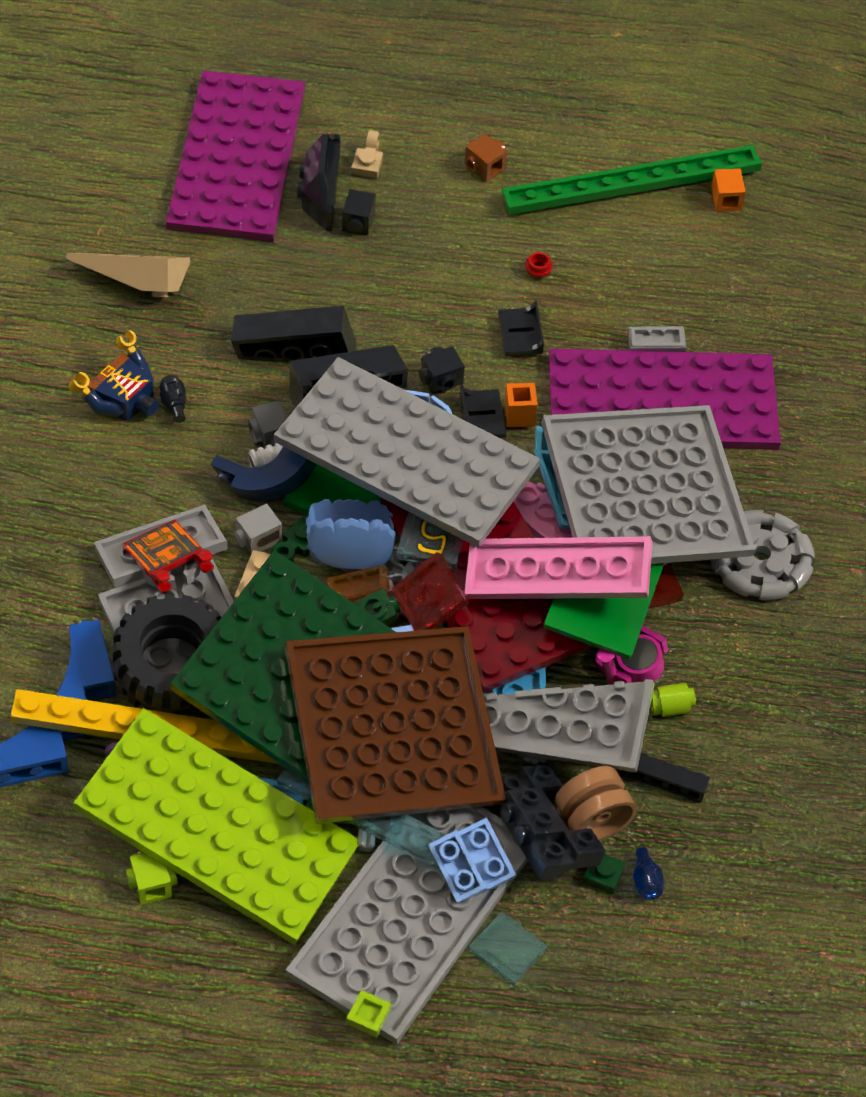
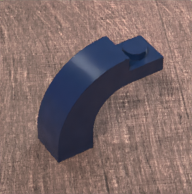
M282 447L274 460L261 467H244L218 455L214 458L211 466L218 474L217 478L230 485L238 497L251 501H268L281 498L299 488L310 477L317 464Z

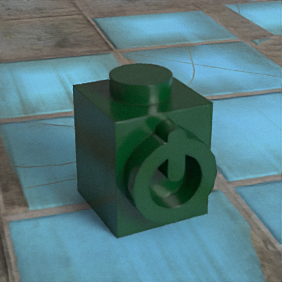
M384 588L353 602L388 627L399 623L396 613L401 612L394 595L388 597Z

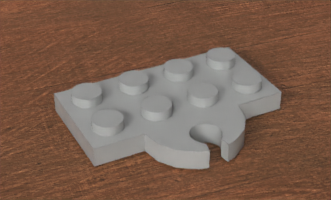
M206 505L94 542L95 552L114 587L117 588L143 578L149 585L156 587L148 574L124 550L122 543L173 519L203 549L209 550L212 555L227 550V540ZM193 559L168 571L170 575L168 582L172 585V589H177L175 578L171 573L183 572L184 582L188 585L199 576L201 570Z

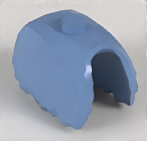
M348 498L345 501L341 499L336 500L332 504L329 499H324L319 503L311 504L309 516L306 518L307 548L310 551V556L321 565L341 568L342 571L349 573L356 572L358 569L377 568L384 565L392 555L394 548L395 531L394 524L390 516L393 517V514L388 511L386 505L380 504L379 500H371L366 504L359 499L354 501Z

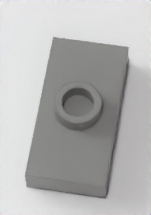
M684 326L628 327L627 334L629 350L686 352Z

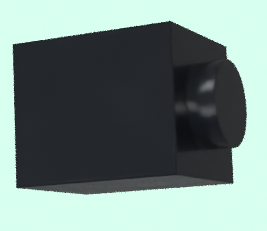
M349 189L342 211V231L369 235L375 215V193Z

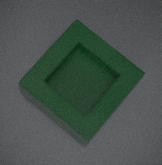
M604 854L599 866H590L588 868L583 883L613 895L625 869L626 862Z

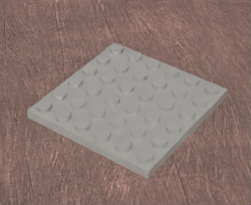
M710 405L543 415L541 424L573 538L651 536L653 542L651 564L753 556L756 548Z

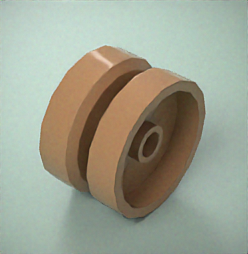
M611 766L595 767L582 772L562 786L555 797V804L561 815L568 820L567 826L569 830L591 828L599 841L611 837L626 827L636 816L638 809L629 792L624 790L625 784L617 770Z

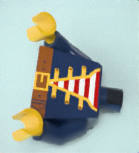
M127 330L125 335L129 339V343L124 342L121 335L116 340L117 347L121 350H127V355L121 353L91 381L85 373L79 372L75 375V379L81 385L75 380L69 383L70 391L76 394L82 393V399L99 416L119 417L123 420H130L139 410L148 416H152L159 406L158 401L153 399L154 378L148 363L141 351L134 347L136 342L135 333Z

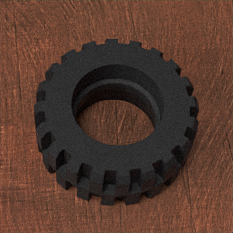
M165 594L163 599L153 596L147 598V604L137 603L131 608V615L127 613L122 617L120 627L116 628L113 636L114 680L118 681V689L122 695L128 694V702L135 707L141 704L147 710L178 713L189 716V711L193 709L196 713L201 712V710L169 689L170 683L178 673H164L154 669L145 661L142 654L154 642L168 638L184 640L197 649L222 616L216 610L208 611L209 605L201 600L195 603L192 601V597L183 595L182 598H174V594Z

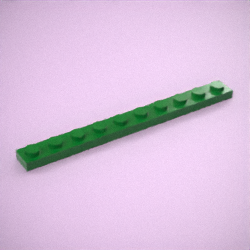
M754 145L502 188L501 197L508 215L711 180L713 179L714 170L741 169L742 174L761 171L762 162Z

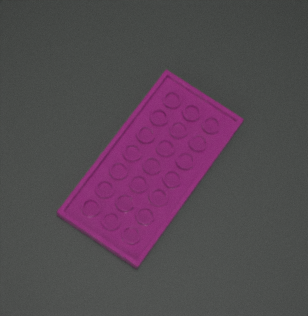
M202 71L167 215L166 230L274 242L305 92V82Z
M549 348L550 415L710 405L723 448L779 450L781 440L772 354Z

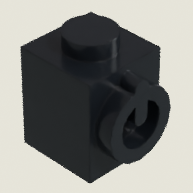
M453 346L445 349L443 347H435L422 356L419 376L421 382L424 385H428L432 394L451 390L453 387L464 383L465 366Z

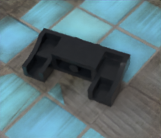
M550 764L522 766L519 776L501 778L506 801L502 805H494L540 881L555 879L577 868L600 865L606 850L593 830L590 828L569 831L550 800H555L556 794L563 786Z

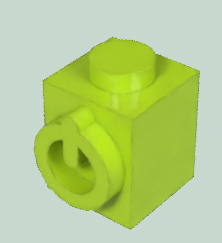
M142 851L131 855V868L126 869V876L129 888H136L140 905L172 897L171 886L178 885L176 872Z

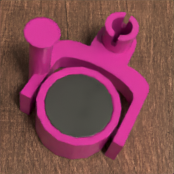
M642 625L631 659L616 655L619 670L616 669L614 662L615 654L599 649L595 661L597 668L605 673L607 683L610 685L621 681L625 683L645 682V679L655 682L664 671L663 654L668 652V645L665 637Z

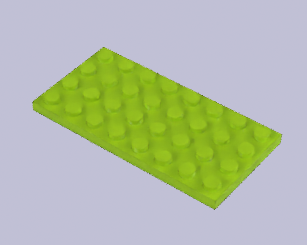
M145 708L141 710L77 797L72 807L77 812L293 945L297 943L358 848V838L332 822L316 824L314 811Z

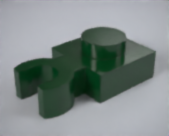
M304 517L282 534L283 542L275 544L272 552L275 550L280 554L285 553L287 554L285 557L294 562L297 553L303 557L310 553L307 548V524Z

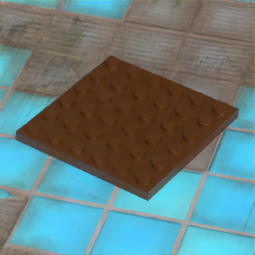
M469 626L286 641L284 647L316 824L502 805L506 801Z

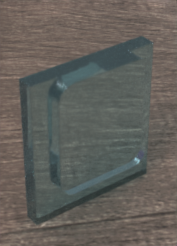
M503 911L469 946V950L513 985L522 978L548 948L546 944Z

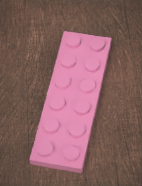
M651 536L485 539L479 548L470 544L464 594L467 599L648 598L653 542Z

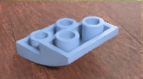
M487 817L459 832L455 830L428 844L457 903L480 895L517 877Z

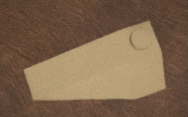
M66 253V259L141 291H152V297H168L169 292L179 291L190 264V257H139V255L114 256V254Z

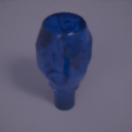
M640 847L635 852L637 862L633 873L634 886L642 898L654 900L663 894L665 878L662 869L650 858L648 849Z

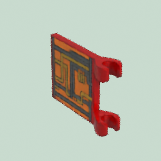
M175 519L122 543L124 550L148 574L160 593H165L172 589V585L168 582L170 579L168 571L194 559L203 573L214 569V565L210 561L213 559L211 552L203 549Z

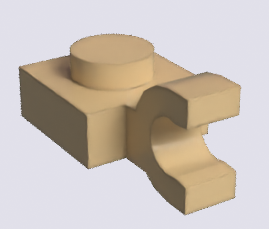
M369 130L365 149L357 148L352 165V175L378 179L383 161V152L378 151V131Z

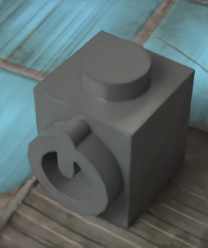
M279 400L252 407V418L247 421L253 442H260L261 447L266 449V445L271 444L272 447L275 445V432L290 416V414H285Z

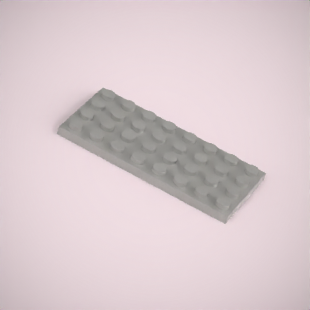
M340 357L333 362L274 434V442L478 548L540 466V458Z
M482 807L402 815L287 967L286 976L346 1014H349L361 990L392 1003L391 1011L379 1034L397 1045L514 881L512 879L480 895L457 903L428 844L455 830L459 832L487 817L516 876L528 860L501 818Z

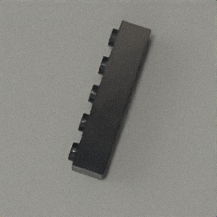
M645 753L640 754L637 773L617 770L619 775L700 803L703 801L710 777L705 776L703 773H696L687 770L683 766H676L665 760L652 758Z

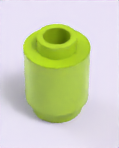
M686 682L656 687V690H653L650 705L652 714L667 717L691 713V706H696L693 687L688 688Z

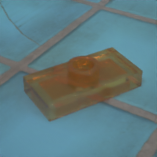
M385 564L328 578V586L352 603L383 588L387 595H390L388 569Z

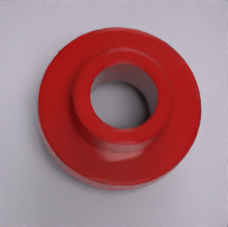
M535 252L526 260L525 270L533 277L543 278L551 273L552 261L547 254Z

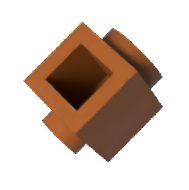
M484 134L478 139L472 140L466 146L464 165L469 171L474 172L485 182H488L505 170L506 147L500 140H492Z

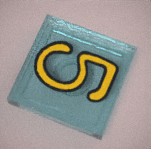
M408 511L397 550V559L456 570L464 540Z

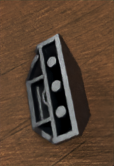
M322 134L308 149L306 161L300 162L299 178H303V182H298L297 198H302V210L326 231H332L341 147V135Z

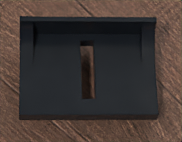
M537 300L525 308L498 310L504 356L543 354L544 340Z
M462 384L459 397L463 420L498 438H506L499 389L474 391L464 388ZM475 414H491V415L469 416V415H475Z

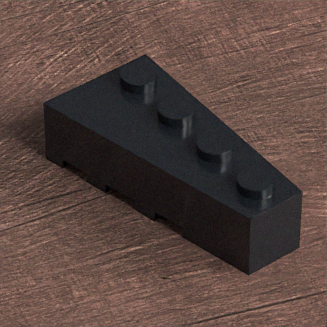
M344 305L234 315L231 343L238 359L275 362L277 358H284L287 361L356 351V339Z
M394 345L289 361L290 399L295 408L338 357L397 387H407L408 369Z

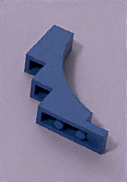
M99 619L81 621L77 624L69 625L71 638L69 666L64 681L56 695L89 701L116 697L114 678ZM28 726L14 737L0 744V788L69 773L63 740L87 736V734Z

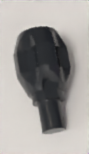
M176 375L165 376L161 379L159 386L162 403L172 412L174 421L181 423L185 420L183 410L186 402V390L184 383Z

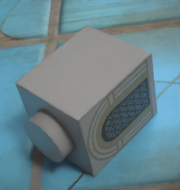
M266 503L236 518L234 536L238 545L241 548L245 547L251 555L253 550L263 551L282 542V523Z

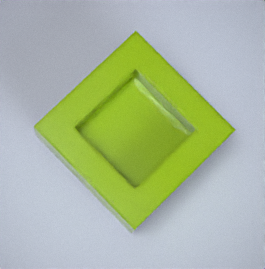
M361 990L346 1018V1024L377 1037L391 1011L392 1003Z

